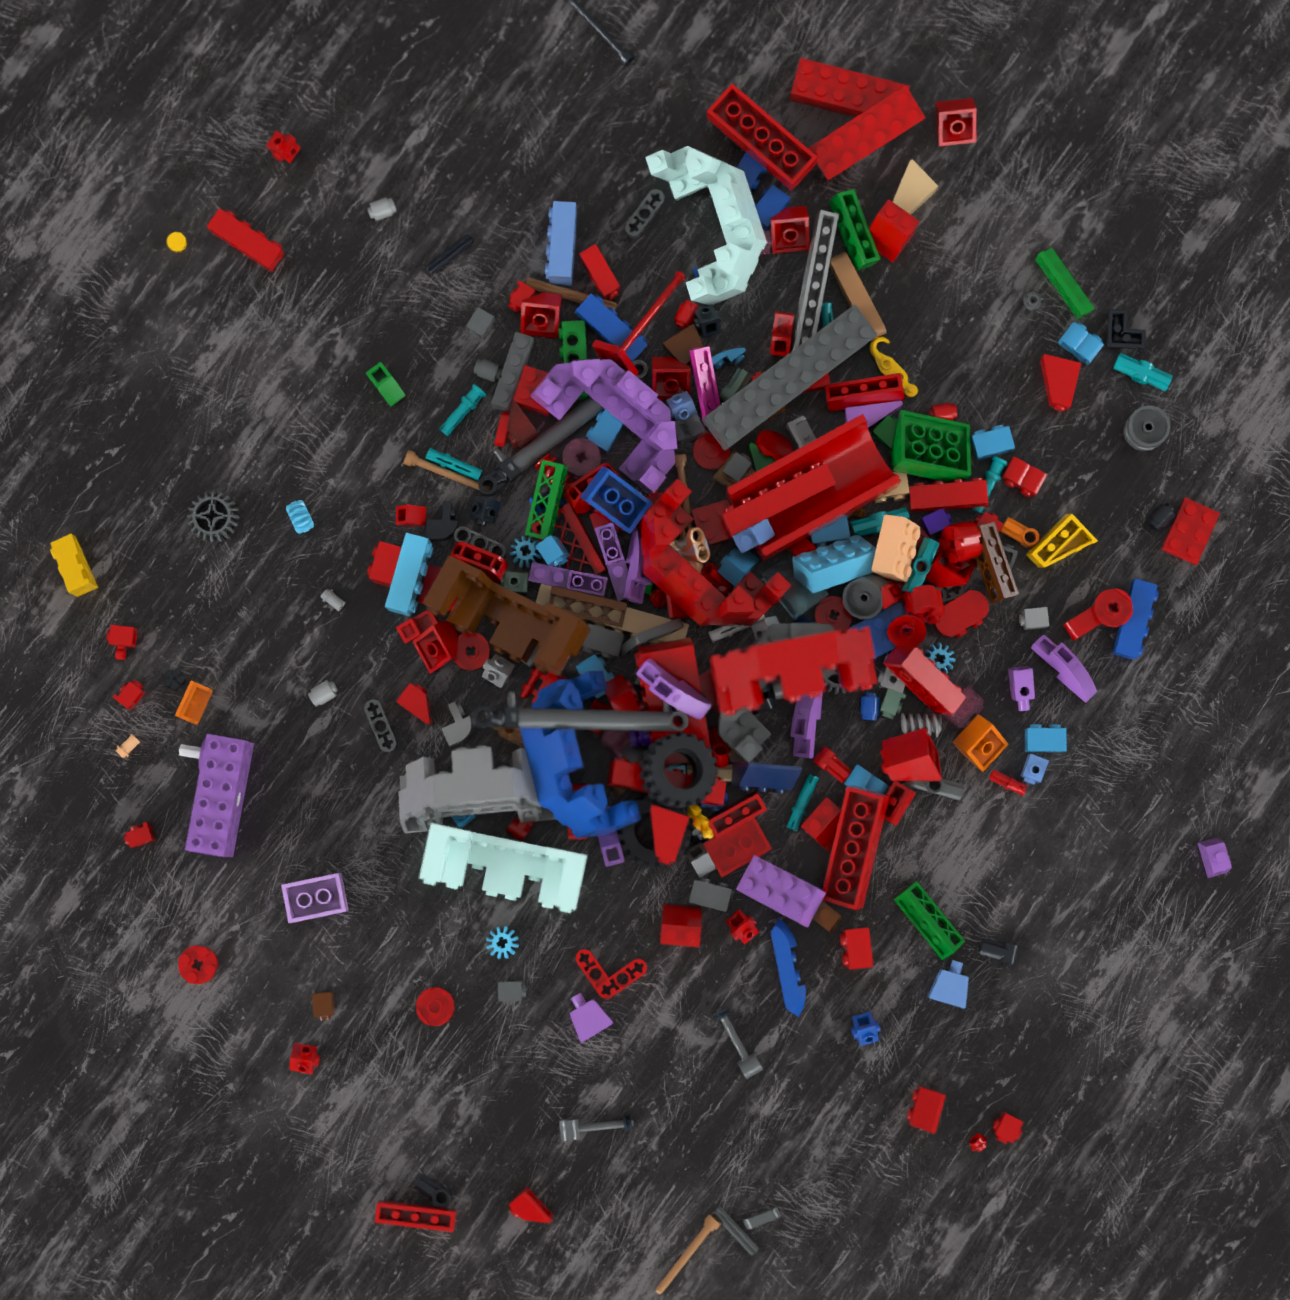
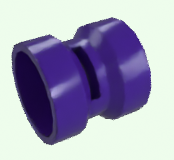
M629 730L632 748L638 747L640 744H651L649 731Z

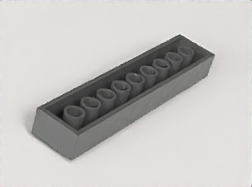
M853 305L702 419L703 423L725 451L878 334L858 307Z

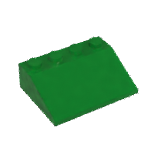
M900 410L891 453V471L949 483L959 479L964 482L971 476L970 424Z

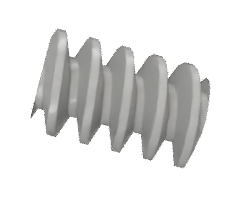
M902 713L901 730L904 734L926 727L930 737L932 732H934L936 738H938L942 728L941 714L938 715V718H936L935 714H931L930 719L927 714H923L921 719L920 714L916 713L915 718H913L912 713H909L906 719L904 713Z

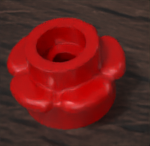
M661 589L654 590L650 594L651 604L656 608L663 607L667 602L666 594Z
M980 1133L974 1135L969 1141L971 1150L980 1152L985 1149L987 1138Z

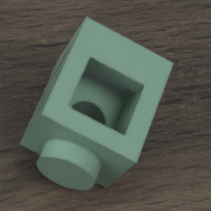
M506 571L505 576L501 580V586L518 594H527L529 573ZM514 578L518 580L516 585L511 584V580Z
M888 688L880 707V712L883 713L882 716L893 720L895 714L901 711L903 703L900 700H904L906 695Z

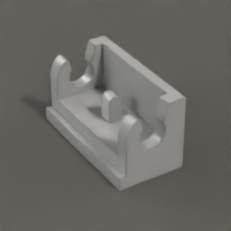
M804 416L787 423L786 428L797 449L816 440Z

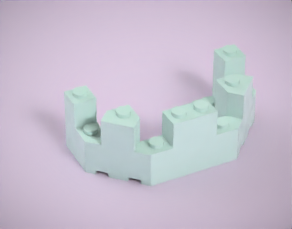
M689 146L673 153L660 150L647 156L646 161L651 175L669 181L674 199L679 200L709 187L727 245L714 250L716 262L697 269L700 277L686 282L691 301L714 305L745 292L750 275L753 274L759 261L758 257L767 241L744 171Z
M431 824L419 878L424 879L423 883L435 885L436 882L447 883L446 887L458 889V886H463L468 863L472 864L471 868L483 870V867H487L482 890L486 891V895L497 897L498 893L504 894L505 899L516 901L517 897L521 898L526 875L529 876L528 880L540 882V878H543L538 902L542 903V907L553 909V906L556 905L560 907L559 911L571 913V910H576L587 855Z

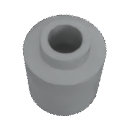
M386 197L369 203L370 207L367 208L370 218H375L376 221L392 216V213L397 212L392 198L387 199Z
M325 680L312 688L308 696L315 706L323 705L337 696L336 692L338 689L333 681Z

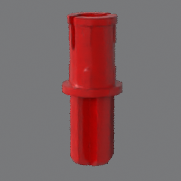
M993 770L989 776L991 781L1003 786L1005 790H1012L1021 796L1025 794V789L1028 788L1027 784L1013 779V776H1007L996 770Z

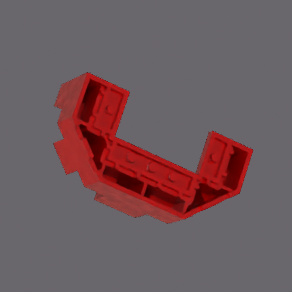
M677 479L640 520L642 533L641 548L644 563L643 573L665 594L670 596L699 626H752L792 585L778 572L765 584L749 572L727 597L717 590L670 545L694 520L680 506L692 491Z
M863 627L859 631L857 628L846 629L843 632L838 630L748 647V650L740 649L728 652L725 656H721V654L715 655L709 659L720 713H725V716L737 714L736 710L747 707L748 711L759 709V705L764 703L759 679L763 678L765 682L777 680L776 676H779L783 698H789V702L801 700V696L809 695V698L819 697L821 692L826 691L821 667H824V671L837 668L840 688H846L847 692L859 690L858 687H861V690L873 688L872 684L877 683L873 663L875 654L869 627Z

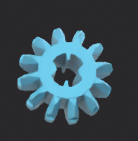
M294 501L286 506V511L297 533H305L313 528L314 523L304 501Z
M523 535L522 542L516 538L517 546H510L511 549L516 550L510 552V556H516L513 559L514 563L520 560L519 567L521 568L524 562H526L527 568H530L529 562L537 563L534 558L541 559L542 557L537 553L539 551L535 547L539 544V541L536 540L532 543V536L526 541ZM526 547L529 548V552L531 553L529 555L527 554V556H523V552L521 550H525Z
M941 643L937 644V649L933 644L930 645L931 651L927 649L924 651L929 657H925L935 662L934 659L937 658L935 655L938 657L942 656V664L935 662L936 668L947 674L946 667L953 669V665L949 662H955V658H949V656L954 654V652H946L949 648L948 645L943 649Z
M498 926L496 927L498 934L490 931L494 938H486V941L492 942L491 945L486 947L487 949L494 948L490 953L492 956L498 952L497 958L501 959L504 952V957L507 959L509 958L507 951L513 955L515 954L511 947H519V944L513 943V941L519 938L518 936L511 938L515 931L511 930L507 934V926L503 928V933H501V928ZM500 937H504L503 940L507 939L508 941L505 944V948H501L502 945L498 946L497 942L500 941Z

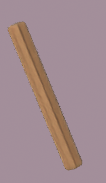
M530 277L526 281V285L535 291L562 294L563 299L580 304L589 296V294ZM602 299L604 301L603 305L616 310V302Z

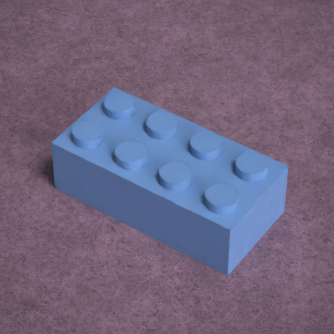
M553 201V207H549V219L552 226H548V242L550 244H547L546 248L547 261H549V263L545 264L546 279H549L550 284L557 286H572L577 206L576 202Z

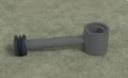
M720 1008L713 1015H716V1021L721 1020L742 1058L737 1063L745 1078L748 1079L761 1072L763 1068L754 1053L748 1055L727 1017L730 1012L727 1013L726 1011L728 1008Z
M631 1115L627 1118L623 1116V1120L579 1124L578 1118L559 1120L561 1141L580 1139V1132L617 1128H624L625 1132H627V1129L632 1131L634 1121L631 1119Z

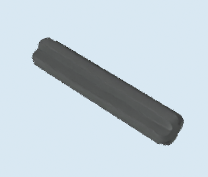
M719 1206L714 1210V1216L750 1255H754L758 1251V1246L722 1207Z

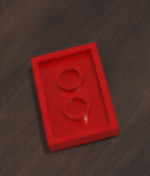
M1185 497L1161 550L1196 566L1220 513Z
M755 818L750 819L717 839L714 837L703 843L721 878L750 862L754 855L759 857L772 850Z

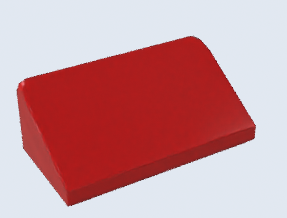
M896 582L881 587L883 609H887L903 600V592Z

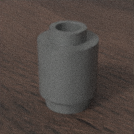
M487 359L477 360L474 373L478 377L492 382H496L497 379L501 378L503 370L501 369V364Z

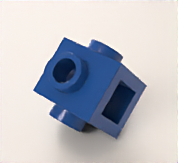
M871 1011L852 1017L854 1027L851 1028L854 1039L858 1038L860 1046L879 1041L878 1032H881L878 1021H874Z

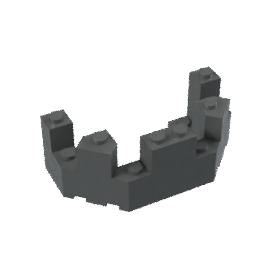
M772 624L749 647L836 630L830 624ZM821 667L823 678L826 680L836 669L824 671V667ZM763 678V679H759V681H760V686H761V690H762L770 681L765 682L764 678ZM717 701L716 734L743 761L750 762L763 749L760 745L771 733L747 710V707L736 710L737 714L725 716V713H720Z

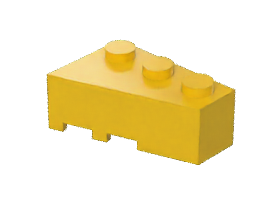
M1065 514L1026 555L1038 568H1045L1098 540L1073 514Z
M69 534L50 543L52 547L50 552L53 558L57 560L58 570L64 579L68 593L79 597L98 588L75 535Z

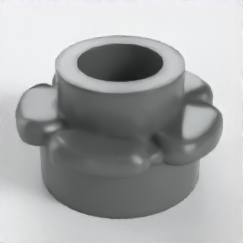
M1029 292L1024 297L1023 303L1029 310L1038 309L1042 305V298L1038 293Z

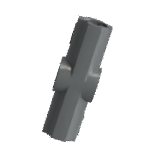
M946 779L937 781L939 784L937 790H932L929 787L930 781H904V786L958 801L961 800L964 790V784Z

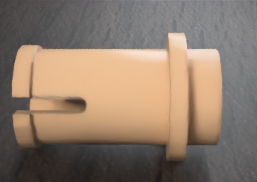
M131 734L121 746H117L116 752L122 758L128 757V754L140 741Z

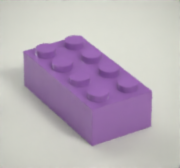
M755 855L736 888L741 893L807 928L826 894L819 888Z

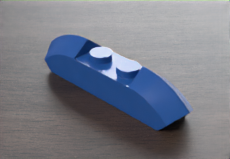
M779 919L770 933L784 1004L787 1010L799 1017L805 1003L806 988L805 985H797V982H800L799 971L794 969L793 964L797 962L795 951L790 949L796 947L797 943L789 927Z

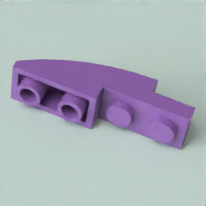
M609 523L595 528L617 601L624 600L623 596L628 569L614 524Z
M635 527L631 535L626 563L630 564L623 596V599L636 604L643 603L646 585H651V580L643 573L642 533L639 527Z
M532 562L528 581L604 596L608 578Z
M1042 635L1032 645L1031 649L1059 672L1056 678L1085 703L1096 694V687L1085 667L1062 642L1057 646L1048 637Z
M650 658L646 660L636 673V675L651 686L649 690L655 695L695 718L702 719L713 705L683 680L681 682L677 681Z
M821 692V696L809 698V695L801 696V700L796 702L790 736L794 737L793 756L814 757L816 720L821 719L823 692Z

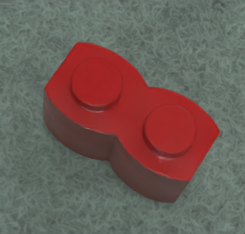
M1013 457L1001 479L1006 486L1020 489V493L1024 496L1034 497L1037 495L1047 474Z

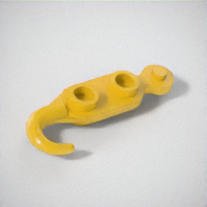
M884 337L875 338L870 344V352L875 358L880 372L883 375L901 373L905 395L910 398L915 397L918 389L914 384L908 382L906 372L891 357L880 353L876 348L877 343L882 341L888 344L889 340Z
M698 804L686 807L688 816L694 820L693 825L702 832L704 838L711 839L713 837L712 829L709 828V820L701 813L702 808Z

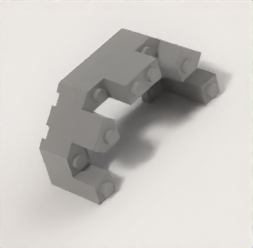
M478 746L476 749L462 747L452 751L453 773L444 771L437 774L434 759L422 757L407 764L405 776H400V791H398L399 813L404 833L426 832L430 830L431 824L443 826L441 817L517 810L520 823L557 819L552 816V811L547 807L543 808L538 803L524 748L512 752L513 768L500 766L494 769L491 747Z

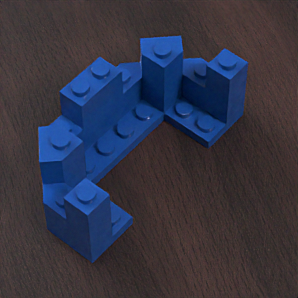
M588 671L575 679L557 680L540 689L537 694L538 698L531 708L582 710L583 701L607 690L603 671ZM520 728L538 803L543 808L547 807L552 811V816L563 826L567 825L572 829L573 835L577 838L608 835L641 820L637 801L621 802L605 809L607 799L603 784L588 785L573 792L568 774L583 767L574 729Z

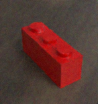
M755 790L721 809V811L707 817L709 820L708 825L717 839L767 811V808Z

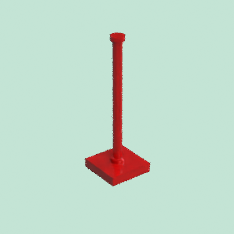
M677 271L675 273V278L620 347L599 340L594 341L592 347L601 360L611 359L625 372L629 370L637 376L639 372L626 354V351L680 282H684L686 276L682 272Z

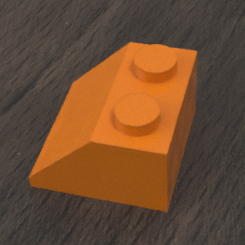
M979 714L953 741L958 750L982 772L1009 745L995 726Z

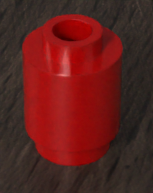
M689 300L681 303L673 319L676 322L675 325L683 330L692 325L693 319L696 317L694 310L698 309V305Z
M948 402L932 405L931 410H928L929 416L951 421L958 418L955 403L951 404Z

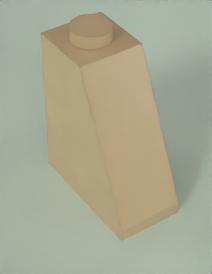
M912 159L908 164L893 203L911 215L937 191L938 185Z

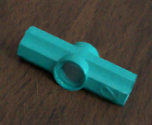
M1122 353L1119 354L1113 367L1116 371L1131 376V379L1137 383L1149 384L1163 391L1167 390L1173 377L1154 368V365L1147 361H1138Z
M906 507L890 512L883 511L872 514L868 518L850 522L853 536L860 535L861 537L873 533L880 534L884 514L906 517L910 520Z
M927 537L923 538L917 555L911 564V575L908 577V581L904 583L902 591L911 593L914 591L913 588L922 586L940 543ZM919 561L925 565L923 572H919L916 569V564Z

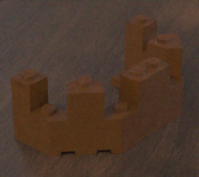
M450 555L423 601V604L428 607L427 611L436 616L438 613L445 616L452 602L457 599L446 620L456 626L455 629L463 634H466V632L474 634L482 617H487L489 623L497 626L489 641L494 646L493 650L502 655L504 652L509 654V658L518 663L520 660L527 663L537 645L539 649L532 662L537 665V670L545 674L548 672L560 676L570 655L577 656L591 630L581 618L548 602L544 607L494 583L481 570Z

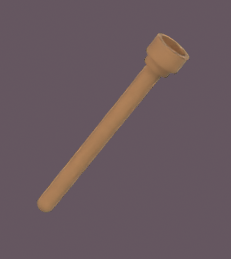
M408 450L403 464L410 467L420 466L479 490V482L420 459L416 452ZM485 484L483 485L484 490H491L490 486H487Z
M686 454L675 455L674 467L677 468L678 479L687 487L684 469L687 463ZM688 496L682 503V506L692 516ZM693 521L686 527V532L693 528Z
M709 1214L706 1217L704 1228L657 1286V1294L664 1292L710 1231L717 1230L722 1224L713 1215Z

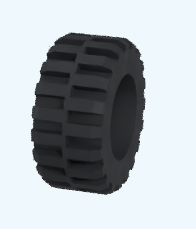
M686 732L671 733L651 743L648 746V750L644 751L642 755L644 760L639 765V768L642 769L639 777L644 779L645 783L642 787L650 792L648 794L649 798H655L656 804L660 806L666 805V808L683 809L702 802L705 796L710 795L712 792L711 787L717 781L714 778V775L718 774V768L714 767V763L717 760L716 757L712 758L710 753L713 751L710 746L706 748L704 746L706 742L703 739L697 740L696 735H686ZM671 753L682 754L692 765L693 779L687 788L678 789L672 786L665 777L664 762Z
M649 793L633 799V801H637L641 817L651 812V805L688 816L685 808L669 809L666 808V805L660 806L656 804V799H650ZM690 818L675 860L684 853L690 842L692 831ZM638 821L618 830L620 844L631 859L639 864L650 867L667 865L658 862L659 858L655 855V848L643 845L638 839L636 833Z

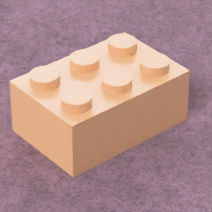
M884 514L871 571L885 579L907 582L912 572V560L916 555L915 547L920 537V526L906 517Z

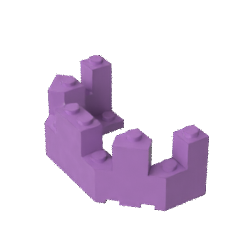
M611 359L572 361L571 363L553 366L531 393L530 397L560 420L584 391L642 439L618 470L646 493L655 492L666 479L665 475L675 464L674 449H677L675 421H671L670 408L657 398V393L629 370L625 372Z

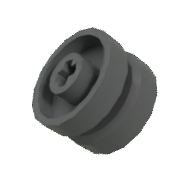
M1152 405L1142 406L1135 410L1126 420L1123 429L1124 437L1134 449L1151 451L1165 441L1171 426L1167 414L1162 409Z
M874 572L853 579L845 587L842 595L846 610L852 616L859 619L875 617L883 609L881 587L887 585V581Z

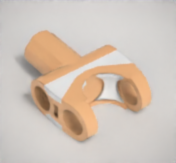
M698 527L690 528L687 533L683 530L680 533L679 540L675 539L670 545L702 574L703 563L707 562L710 558L705 535ZM694 531L698 533V538L696 541L693 539Z

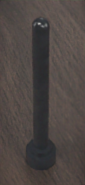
M568 0L571 6L617 52L620 58L619 61L625 67L635 59V55L630 50L623 49L577 0Z

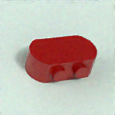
M603 463L567 488L565 499L576 513L584 514L593 508L581 499L580 496L602 466L608 468L621 478L611 464Z
M457 542L450 556L481 570L498 585L508 568L506 561L499 555L466 542Z
M969 590L944 606V615L940 617V622L933 624V627L942 637L952 638L957 636V638H960L967 633L966 629L970 626L976 628L984 623L982 619L987 616L989 610L986 597L976 590Z

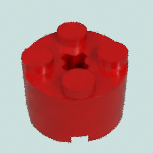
M970 521L945 526L941 532V538L938 540V543H940L939 549L944 551V555L951 564L976 558L983 549V543L980 544L979 537H982L981 532Z
M923 585L913 588L914 591L911 593L906 591L903 594L906 615L916 616L924 623L936 624L940 622V617L945 613L940 588L936 590L935 586Z

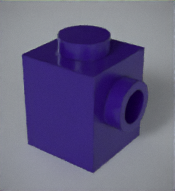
M942 508L922 517L920 521L926 534L931 537L942 532L945 526L951 525L952 519L949 513L945 512Z

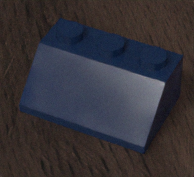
M733 762L731 785L738 786V790L749 791L750 787H756V791L767 792L768 788L773 789V793L785 794V790L793 789L802 771V767Z

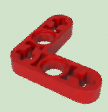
M582 949L576 955L577 964L598 994L604 999H609L643 976L647 970V964L644 960L635 959L608 977L589 950ZM584 953L586 955L588 953L590 956L588 961L590 964L594 961L596 965L591 966L586 971L584 967L588 965L584 961L580 962V954ZM634 963H642L644 965L642 967L643 971L641 973L639 971L634 972L633 975L636 977L632 979L630 973L625 969L629 967L631 971L635 968ZM594 968L601 971V977L597 980L592 979L590 976V971ZM620 973H625L628 976L626 984L618 983L617 976ZM613 978L615 984L619 987V989L616 990L615 987H613L610 990V995H608L607 993L602 994V986H610L612 984L610 980Z

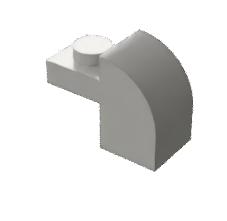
M456 702L448 704L455 723L442 728L450 747L465 741L470 736L473 728L470 716L463 719L462 716L465 715L461 704L457 706Z

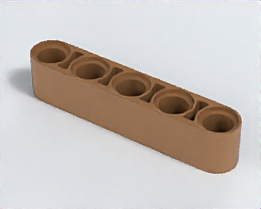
M844 251L832 257L829 267L850 308L853 305L858 307L878 334L875 338L885 334L886 328L847 253Z

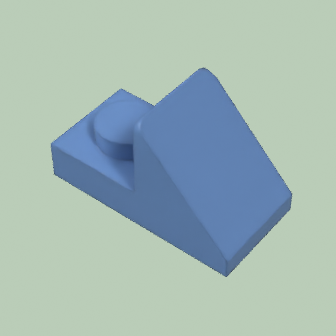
M765 519L732 537L740 552L744 553L758 544L762 545L775 536V533L768 520Z

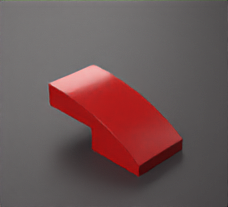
M426 610L400 624L396 629L404 643L407 644L431 626L440 622L436 615Z

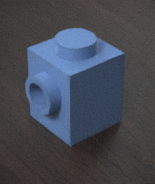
M1029 754L1020 776L1024 778V782L1035 785V782L1040 783L1049 761Z

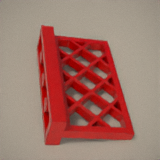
M569 503L562 506L558 510L557 516L563 513L566 518L564 527L555 525V527L563 529L560 541L572 545L566 569H569L572 559L581 562L579 572H582L584 563L592 566L594 570L593 575L598 576L608 571L578 513L575 512ZM539 521L532 525L534 533L540 534L537 529L541 525ZM566 530L574 533L573 544L563 541ZM575 546L582 548L584 552L582 560L572 558Z

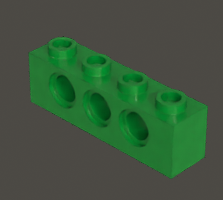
M854 189L838 193L829 201L832 212L839 214L837 225L851 262L856 271L871 267L880 260L856 193Z
M585 320L563 321L562 327H559V339H563V346H560V358L564 357V364L569 363V359L573 356L577 357L579 361L587 360ZM570 338L578 340V343L574 346L569 345L567 342ZM583 391L577 400L587 399L589 395Z

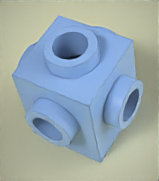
M687 391L676 394L666 400L670 408L671 418H674L675 421L686 420L697 413L694 402Z

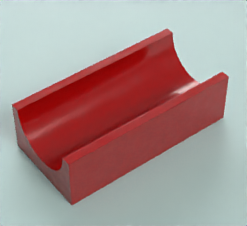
M863 414L727 488L726 497L731 506L734 505L736 508L742 505L740 501L750 496L754 499L759 496L758 492L769 488V491L776 488V483L784 479L787 482L793 480L792 475L802 470L804 474L811 471L810 466L818 462L821 465L827 463L836 482L835 485L767 518L775 536L762 545L758 544L755 546L763 562L898 487L901 480L898 474L896 475L890 470L877 450L869 433L867 420Z

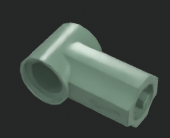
M738 368L729 384H726L719 399L722 402H726L748 385L752 375Z

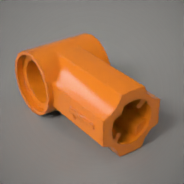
M1010 517L1007 518L1004 523L1005 525L1000 531L1026 548L1033 547L1039 541L1038 531L1028 528ZM1025 534H1031L1034 537V541L1032 543L1027 542Z

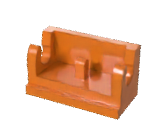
M190 681L175 716L198 725L213 690Z

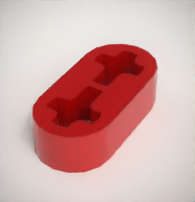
M502 411L495 438V446L505 447L512 419L511 412Z

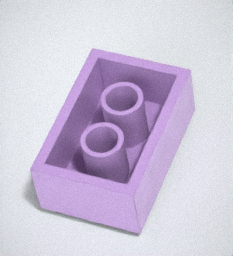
M342 873L281 885L288 923L349 911Z

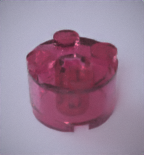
M573 439L563 451V464L569 466L567 472L575 479H580L601 465L599 448L589 439ZM585 456L586 460L580 463L578 457Z

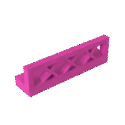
M709 346L696 347L693 350H689L702 419L721 405Z

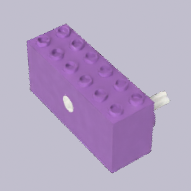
M207 734L201 747L181 744L179 756L199 759L200 770L185 850L222 857H233L254 743Z

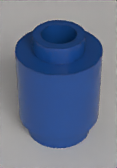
M866 693L865 696H861L860 714H862V719L877 720V716L880 713L881 698L877 697V693Z

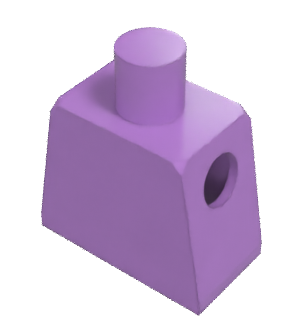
M1028 666L1007 668L1011 698L1018 701V711L1030 710L1029 700L1035 699L1033 669ZM1024 687V692L1020 694L1021 688Z
M1212 838L1197 843L1208 878L1225 874L1232 869L1224 841Z
M581 993L571 998L576 1009L570 1012V1016L581 1043L613 1024L612 1019L594 999L586 1002Z

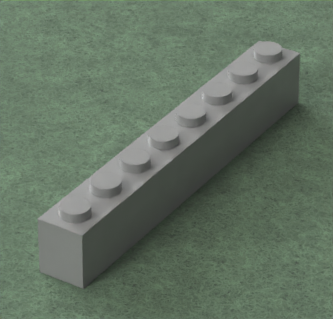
M820 210L815 215L789 353L817 333L839 214Z

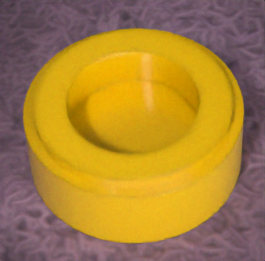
M173 232L167 238V245L172 251L181 252L186 248L187 240L182 233Z

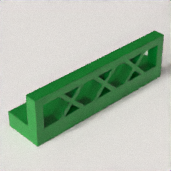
M1052 247L1037 255L1035 258L1036 262L1077 320H1080L1095 309Z
M542 460L525 535L540 539H546L548 536L553 535L568 465ZM546 465L556 467L554 475L550 478H547L544 473ZM547 483L551 489L550 494L543 497L540 492L541 486ZM543 502L546 511L539 516L536 507ZM537 521L542 526L540 534L531 532L532 524Z
M917 881L893 899L942 960L953 954L965 942ZM913 889L917 891L919 898L912 893ZM925 905L929 906V908L931 909V913H928V911L925 909ZM937 920L942 922L944 929L938 925ZM950 936H953L958 942L956 945L950 940Z

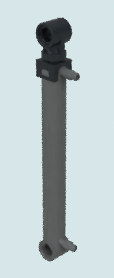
M635 360L632 362L634 366L641 367L644 370L642 374L636 377L644 381L648 375V366L642 360ZM589 397L511 458H507L498 448L494 450L496 457L501 463L499 468L497 467L479 480L478 488L481 494L485 497L495 496L509 481L512 483L522 475L523 471L599 414L604 408ZM487 482L493 484V488L490 491L483 489V485Z
M509 692L508 707H479L471 713L470 717L472 724L479 728L678 732L685 729L688 725L686 714L680 711L671 712V705L663 701V712L515 707L516 698L514 692ZM479 712H483L486 715V721L483 723L477 719ZM675 716L680 719L679 727L673 724Z

